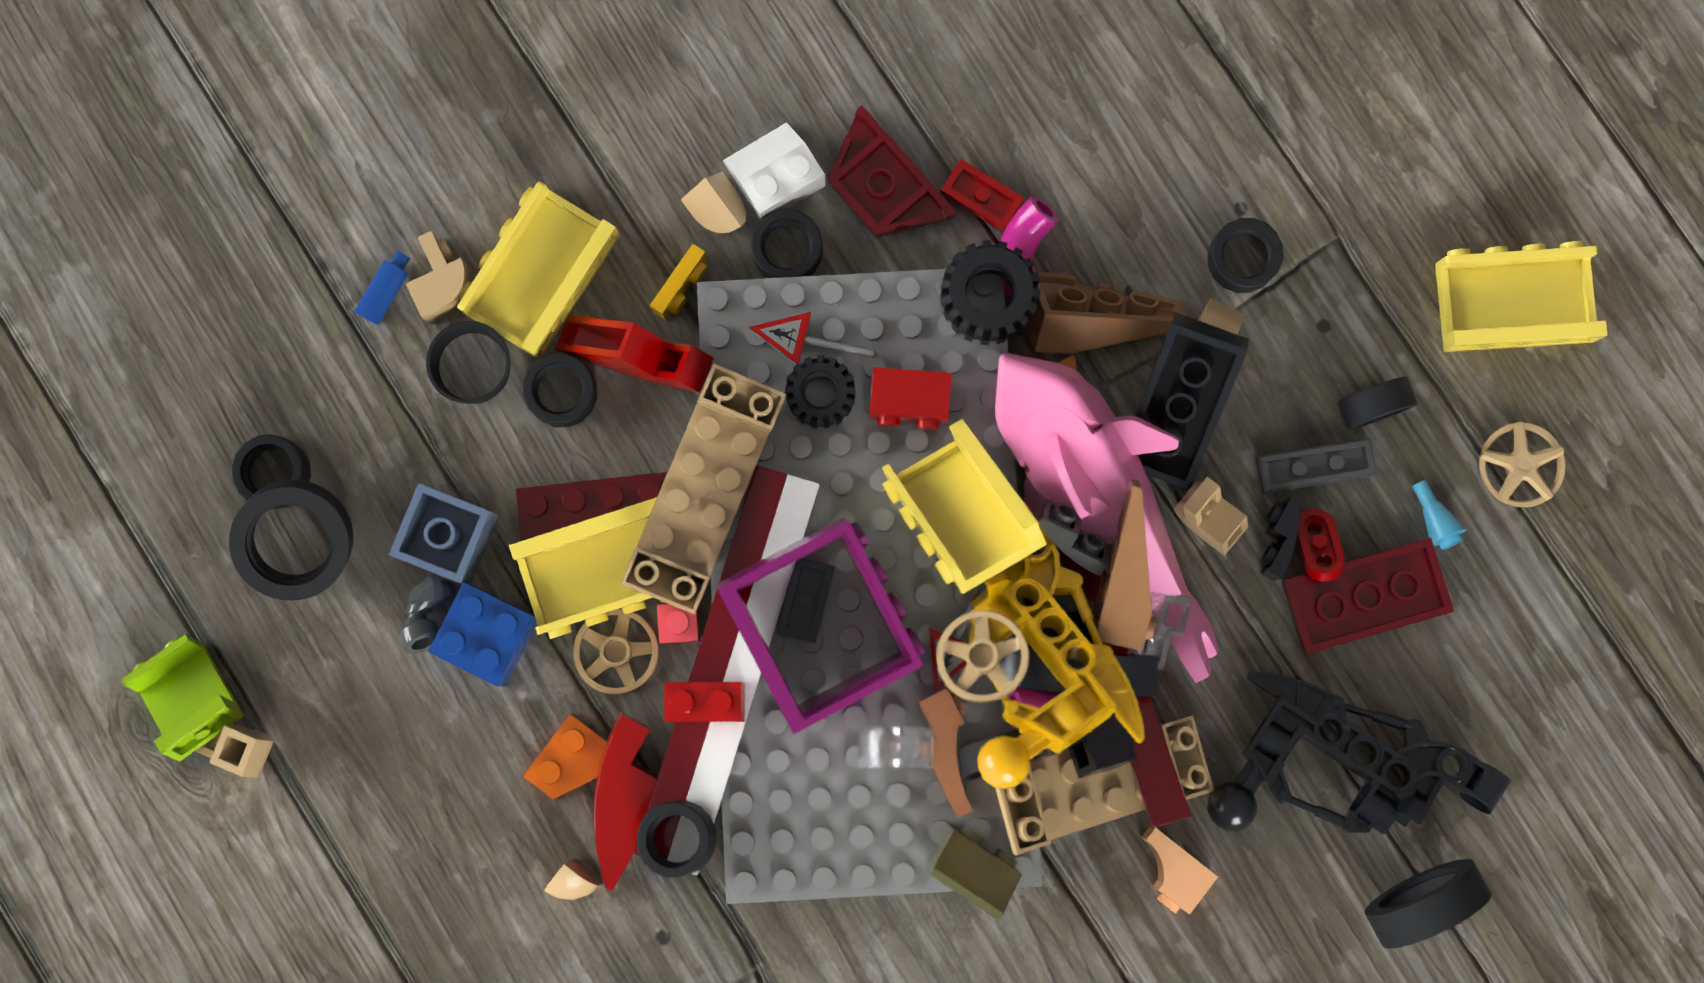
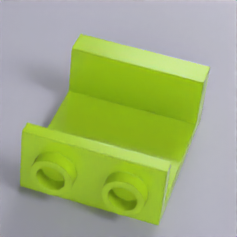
M186 634L168 642L162 651L151 659L137 664L131 673L121 679L125 687L140 693L162 734L154 740L159 752L179 762L220 734L224 726H231L244 717L205 645Z

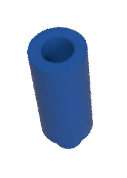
M396 251L390 262L387 260L383 261L355 308L354 313L377 326L379 325L408 276V273L404 271L410 260L408 256Z

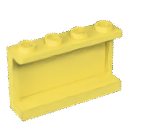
M538 181L534 188L529 187L524 192L519 202L520 210L514 219L509 218L503 224L499 232V238L501 239L493 251L488 250L483 255L478 265L479 273L473 282L468 281L464 285L459 297L460 302L457 305V308L464 315L476 322L490 326L503 339L536 359L543 357L568 315L620 237L614 225L604 219L600 221L549 190L546 184Z
M1571 241L1560 244V248L1546 249V244L1539 243L1523 246L1522 251H1508L1507 246L1490 247L1484 250L1485 253L1471 254L1468 248L1448 251L1447 256L1435 263L1444 352L1592 343L1608 336L1606 321H1597L1591 257L1598 254L1597 246H1584L1583 241Z
M961 419L949 426L954 438L953 442L898 474H895L889 464L882 467L888 480L882 486L893 504L900 501L903 505V508L899 509L910 530L917 527L921 532L917 539L927 556L930 557L935 554L939 559L935 566L945 583L949 584L954 581L960 592L964 594L1046 545L1037 520L964 420Z
M657 497L509 545L513 560H517L538 625V627H535L538 635L548 633L549 639L571 633L570 625L585 620L586 626L589 627L608 621V612L622 608L623 614L626 615L646 608L644 601L653 597L620 583Z

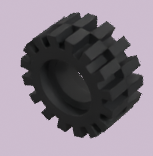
M817 355V358L813 359L807 357L800 365L797 363L793 367V372L789 373L786 379L785 394H787L786 401L790 412L803 425L808 424L810 428L824 427V429L831 428L833 424H840L845 416L848 417L855 403V384L852 373L848 372V368L843 363H838L836 358L830 357L828 359L824 358V355ZM816 378L828 379L835 386V398L827 406H814L805 396L807 385Z

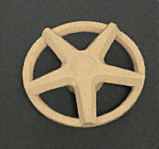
M1524 422L1508 424L1492 433L1484 443L1479 457L1480 475L1488 491L1499 501L1514 507H1533L1551 499L1560 488L1565 475L1564 449L1548 431L1540 426ZM1525 430L1543 437L1550 444L1551 448L1531 452L1528 447ZM1514 431V451L1512 453L1489 450L1492 443L1499 436L1506 432ZM1556 458L1557 473L1552 486L1549 487L1538 472V468ZM1486 461L1502 466L1505 469L1507 477L1499 492L1488 478ZM1522 481H1527L1541 495L1536 499L1528 501H1517L1509 498Z
M622 608L607 613L608 616L618 615L612 636L606 637L589 629L584 622L576 634L573 645L574 664L581 678L593 689L614 695L632 692L645 684L656 669L660 650L656 633L648 621L635 612L624 615ZM630 618L636 620L644 627L651 642L628 641L627 635ZM582 638L600 651V656L586 671L580 660ZM652 654L648 669L635 682L629 663L632 657ZM609 667H614L625 687H606L595 682L593 679Z
M987 610L972 611L955 619L943 632L937 647V666L945 684L963 699L979 703L993 702L1010 695L1022 682L1029 662L1028 645L1019 627L1008 617ZM975 618L973 642L965 644L948 640L950 634L960 624ZM988 618L1004 623L1013 631L1016 638L993 643L990 640ZM1021 649L1020 668L1013 681L1010 682L999 665V661L1001 658ZM944 652L964 659L967 662V666L957 684L950 679L946 671ZM981 674H986L1001 689L996 693L988 695H976L966 692Z

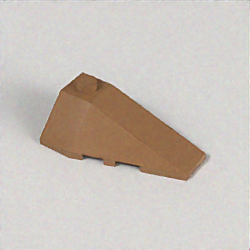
M1038 272L1040 279L1038 288L1041 289L1040 298L1033 317L1026 327V331L1034 352L1048 355L1055 353L1072 354L1166 334L1175 312L1187 315L1180 301L1139 291L1131 292L1130 296L1111 290L1110 284L1098 282L1097 288L1075 283L1076 276L1063 273Z
M1130 479L1118 519L1117 532L1121 533L1120 539L1114 540L1110 547L1107 569L1111 573H1102L1092 614L1102 642L1142 651L1145 639L1152 640L1156 617L1151 616L1152 606L1142 487L1138 480Z

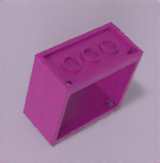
M845 518L831 523L717 583V590L793 734L924 666L919 655L925 653L920 640L910 627L905 629L900 621L907 616L898 598L892 592L886 594L882 586L888 579L880 563L874 557L868 559L863 549L869 546L866 536L859 524L856 522L850 524ZM841 538L899 652L798 705L739 590Z

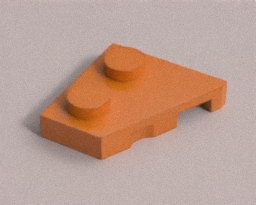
M569 714L523 777L554 800L597 778L600 760L607 740L573 714Z

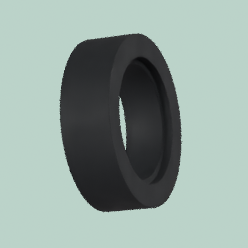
M301 480L279 481L257 491L237 513L229 535V549L232 562L243 580L263 595L287 601L307 599L329 588L342 573L353 547L351 520L341 502L321 486ZM282 505H295L310 510L321 519L328 531L330 548L327 559L315 570L298 575L285 574L271 568L260 557L255 545L254 532L260 516L268 510Z
M1460 859L1430 868L1395 885L1374 899L1366 907L1364 913L1384 948H1400L1426 940L1458 925L1482 909L1489 902L1492 894L1474 861L1471 859Z

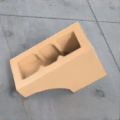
M1150 825L1141 838L1152 849L1157 861L1158 878L1153 885L1161 893L1157 900L1175 914L1181 908L1190 915L1217 880L1218 876L1157 828L1152 829Z

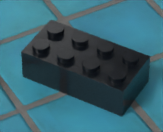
M1175 312L1134 416L1177 436L1179 446L1175 450L1137 454L1147 475L1186 490L1192 487L1248 351V338Z

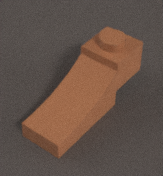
M944 688L917 702L935 737L921 744L956 816L960 818L972 812L962 785L957 760L958 727L965 724L961 716L966 714L967 710L960 696L955 693L950 695L948 689Z

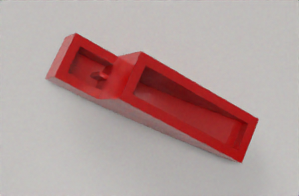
M568 315L555 347L559 352L622 374L697 393L701 391L714 358L693 345L668 342L636 323Z
M622 711L608 736L600 760L593 808L594 837L600 870L605 887L613 891L635 852L637 831L642 818L647 814L658 779L657 775L632 762L650 731L649 727Z

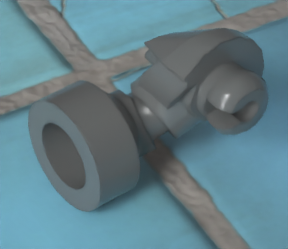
M436 575L427 576L409 593L408 607L405 611L409 615L405 619L404 629L399 634L406 653L417 654L428 651L439 631L436 622L427 620L426 616L427 613L432 612L433 608L439 606L442 601L450 600L452 587L449 582L445 580L440 581Z

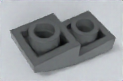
M1047 499L1039 521V525L1045 534L1073 561L1092 573L1101 576L1108 563L1111 545L1106 543L1097 534L1081 531L1082 519L1072 507Z

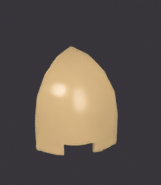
M723 171L704 178L681 199L693 218L704 228L715 233H730L740 228L746 222L747 213L744 203Z
M572 859L563 864L544 891L557 899L575 900L588 896L603 883Z

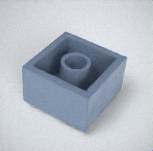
M418 483L389 556L460 584H463V582L471 584L499 515Z

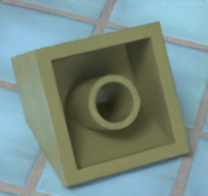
M964 826L961 832L952 827L926 867L929 875L1000 920L1022 876L1020 871L1014 868L1018 861L999 848L992 854L980 846L984 839Z

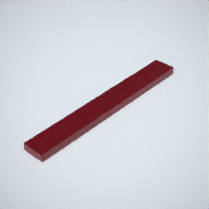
M1056 546L1062 567L1079 573L1082 576L1083 582L1081 587L1089 607L1093 611L1101 576L1085 569ZM1102 642L1103 645L1112 648L1113 654H1118V652L1135 653L1131 648ZM1136 696L1142 716L1145 739L1142 743H1137L1133 738L1134 752L1137 759L1129 763L1151 827L1154 829L1189 818L1191 813L1150 696Z

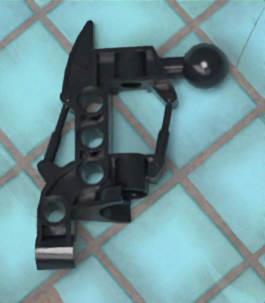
M1250 672L1247 674V679L1273 697H1278V700L1274 703L1242 752L1247 763L1234 782L1222 783L1210 793L1207 809L1211 820L1219 828L1226 831L1245 829L1254 821L1257 813V801L1254 794L1260 785L1263 784L1276 803L1284 804L1288 802L1314 813V816L1341 827L1346 833H1369L1373 828L1383 835L1394 821L1405 828L1410 820L1420 825L1442 785L1459 795L1470 806L1490 815L1511 783V780L1501 771L1483 763L1464 749L1444 741H1430L1422 723L1418 719L1407 720L1377 710L1373 712L1344 703L1341 696L1333 695L1311 683L1292 677L1272 673ZM1345 711L1370 718L1373 722L1403 730V748L1395 751L1347 720ZM1322 722H1330L1336 727L1338 736L1334 742H1328L1321 737L1319 728ZM1303 738L1366 780L1345 816L1320 805L1315 806L1291 796L1282 769L1285 765L1283 764L1285 759L1300 739ZM1356 744H1363L1369 748L1371 759L1368 764H1361L1355 759L1353 749ZM1446 756L1454 757L1459 764V771L1455 777L1448 775L1443 769L1442 762ZM1391 766L1399 767L1404 773L1405 780L1400 787L1392 785L1387 778V772Z

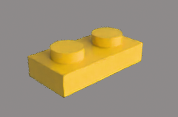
M695 244L691 245L650 304L654 314L666 321L670 314L676 316L687 300V296L684 294L692 283L697 285V282L703 279L709 268L706 265L708 258L704 250Z

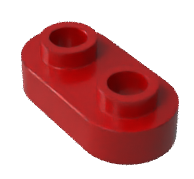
M1313 508L1303 511L1299 515L1297 543L1305 571L1310 577L1318 581L1334 580L1342 573L1345 559L1334 519L1328 512L1322 509ZM1315 530L1320 532V534L1312 535L1309 531ZM1325 562L1330 566L1322 567L1318 563Z

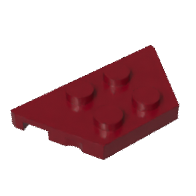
M862 105L857 108L853 123L840 148L839 156L828 176V183L876 238L954 218L957 211Z

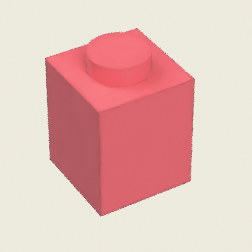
M670 604L657 605L659 644L701 642L699 605L695 615Z

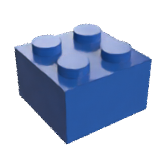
M463 582L428 652L497 687H506L537 625L535 615L475 585Z

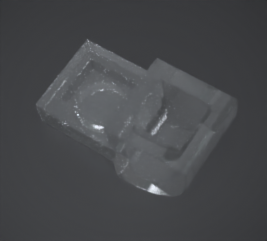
M1150 592L1151 616L1156 617L1152 640L1145 639L1142 651L1129 648V653L1158 655V669L1164 670L1171 635L1184 636L1192 597Z
M859 726L858 767L933 768V727Z

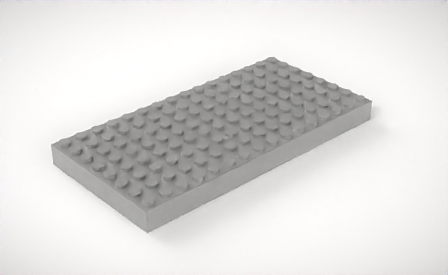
M946 269L697 282L700 350L714 357L702 389L714 363L785 393L786 379L789 373L793 372V367L796 364L748 327L811 312L806 336L876 350L877 355L869 357L804 344L799 365L807 357L813 359L817 358V355H824V358H836L838 363H843L848 368V372L852 373L854 378L855 403L848 417L845 416L840 424H833L831 428L824 429V427H817L815 429L810 428L808 424L803 425L792 415L785 397L756 465L820 485L803 538L841 518L847 519L850 524L856 522L860 525L869 542V546L863 548L868 559L874 557L875 560H878L888 579L887 582L882 584L886 594L892 592L894 596L896 595L907 616L900 620L905 629L910 627L916 633L925 653L919 655L924 666L795 734L792 733L762 674L760 675L721 800L726 904L953 892L954 890L929 875L926 867L951 828L953 827L961 832L964 826L982 837L984 841L980 846L992 854L999 848L1018 861L1014 868L1020 871L1022 876L1016 888L1042 887L1040 848L1014 855L995 787L986 782L982 776L963 779L959 755L961 748L997 734L1019 729L1011 727L1004 720L1003 712L1005 706L1002 700L979 703L960 697L967 713L961 716L965 724L958 727L957 760L962 785L972 812L960 818L956 816L921 744L935 738L917 703L934 694L929 628L943 633L951 622L962 615L972 589L962 594L954 581L949 584L945 583L935 566L939 559L935 554L930 557L927 556L917 539L921 532L917 527L910 530L899 509L903 508V505L900 501L893 504L884 490L882 484L888 480L882 467L889 464L895 474H898L954 441L949 426L963 419L1017 493L1015 456L1003 439L995 417L999 357L1004 353H1008V341L1006 339L1001 344L991 341L989 345H981L980 340L973 339L970 342L964 339L965 335L959 331L957 334L951 328L952 323L950 320L946 321L943 315V305H941L940 301L942 280ZM995 274L978 275L969 282L967 297L971 304L980 311L986 313L1005 310L1004 281H1000V276ZM873 367L952 373L947 425H939V430L934 431L916 429V423L900 422V427L897 428L877 426V420L869 419ZM825 378L812 380L805 390L807 400L817 407L829 405L836 395L835 386ZM751 479L711 572L712 603ZM841 538L802 557L835 566L816 642L812 643L777 634L786 599L785 595L769 646V650L798 705L899 652ZM984 582L978 596L987 589ZM1024 597L1017 598V601L1024 605ZM969 620L960 639L968 644L969 632L973 626ZM956 629L950 634L951 637L954 636ZM1012 634L1005 640L1016 638L1015 634ZM966 666L951 678L955 684L959 681ZM981 674L966 692L976 695H988L996 693L997 690L993 683L989 681L987 675ZM946 684L938 690L947 688L950 695L954 693Z

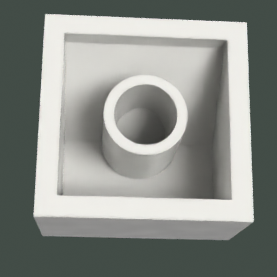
M787 122L723 160V163L759 220L771 212L789 209L826 186L825 174L806 143Z

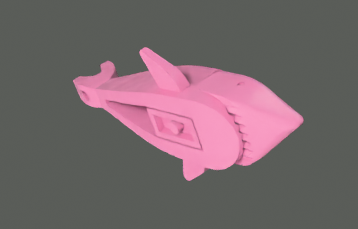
M1010 353L1002 354L999 357L995 417L998 429L1021 467L1027 468L1025 471L1027 477L1024 482V502L1038 522L1047 499L1055 503L1067 504L1082 519L1081 531L1097 534L1106 543L1111 545L1114 540L1120 539L1121 533L1117 532V525L1130 479L1138 480L1142 487L1151 605L1160 612L1171 643L1195 683L1209 677L1212 671L1209 658L1217 655L1219 652L1217 639L1206 614L1197 600L1187 590L1155 495L1137 455L1175 450L1179 446V439L1177 436L1136 416L1116 417L1100 392L1071 367Z

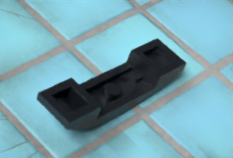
M1028 646V667L1018 687L1064 692L1066 690L1065 687L1056 679L1033 648ZM1021 649L1001 658L999 661V665L1010 682L1013 681L1020 668ZM1121 652L1113 654L1125 672L1135 696H1156L1158 655ZM1069 658L1066 660L1072 668H1084L1083 663L1078 659Z

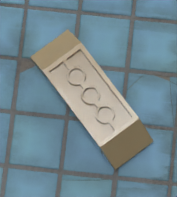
M713 363L620 584L695 615L710 579V574L787 394Z
M1193 715L1159 723L1185 799L1188 800L1213 792V784ZM1069 750L1030 761L1028 775L1019 785L1008 789L995 787L1014 855L1052 844L1051 840L1146 810L1130 763L1116 769L1079 779Z

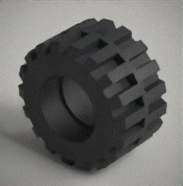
M983 240L982 245L977 247L975 243L970 244L966 247L965 252L961 253L959 251L953 257V262L948 264L945 270L940 295L941 305H943L944 309L943 315L946 321L950 320L952 323L951 328L957 334L959 331L965 335L964 339L970 342L976 339L980 340L981 345H989L991 341L1001 344L1009 337L1015 338L1030 323L1038 306L1037 303L1041 290L1038 288L1040 281L1038 272H1033L1034 264L1030 258L1025 260L1021 256L1022 250L1017 247L1014 250L1007 248V242L1000 241L999 245H991V240ZM981 274L998 275L1011 287L1013 293L1012 302L1008 308L997 313L980 311L971 304L967 297L969 282Z

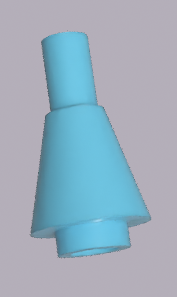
M1423 480L1412 486L1423 506L1422 512L1428 536L1431 538L1433 546L1439 545L1442 550H1445L1463 541L1460 534L1467 529L1440 501H1437L1427 481Z

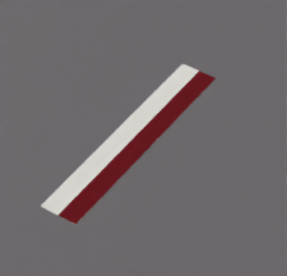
M756 465L720 581L803 539L820 485ZM795 562L739 590L768 648ZM718 590L712 603L688 682H745V722H675L647 813L653 807L665 802L687 800L701 806L711 816L713 823L717 816L761 675ZM671 815L663 819L655 832V845L659 854L671 862H684L690 859L696 853L699 845V833L696 825L690 819L681 815ZM636 846V849H635V852H634V853H635L636 855H639V856H640L639 851H638L637 846ZM699 870L691 874L698 875Z

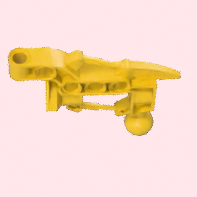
M1040 525V530L1046 542L1045 546L1038 549L1041 554H1030L984 581L987 589L971 601L974 607L972 611H993L1012 620L1019 627L1029 645L1066 689L1041 708L1011 701L1008 695L1001 699L1005 706L1003 712L1004 720L1019 728V732L1022 735L1017 739L1000 736L989 740L981 748L978 755V768L986 782L993 787L1003 789L1019 785L1028 775L1030 759L1041 751L1048 748L1059 754L1109 719L1112 713L1116 714L1115 717L1137 743H1142L1145 739L1142 716L1135 693L1125 672L1113 655L1112 648L1103 645L1093 621L1094 616L1081 587L1083 578L1079 573L1060 566L1059 552ZM1072 595L1081 619L1086 623L1094 644H1090L1053 596ZM1017 598H1029L1031 601H1033L1034 605H1021L1017 601ZM975 618L969 620L973 625L969 632V644L974 641ZM988 618L990 640L993 643L1002 642L1014 634L1004 623ZM1050 627L1057 631L1059 636L1054 638L1048 637L1041 629ZM1069 658L1078 659L1083 663L1084 668H1072L1066 660ZM988 677L989 681L992 682L995 686L997 692L1000 691L1001 689Z

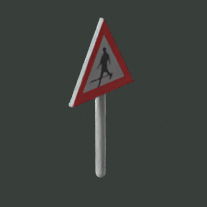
M811 312L748 327L794 364L800 363L804 344L869 357L877 355L876 350L806 336Z
M983 583L972 588L962 615L972 611L971 601L978 597ZM968 621L960 624L956 628L954 636H949L948 640L968 644L960 640ZM929 628L934 693H936L945 685L937 666V647L943 633ZM944 652V665L951 679L967 665V662L964 659Z

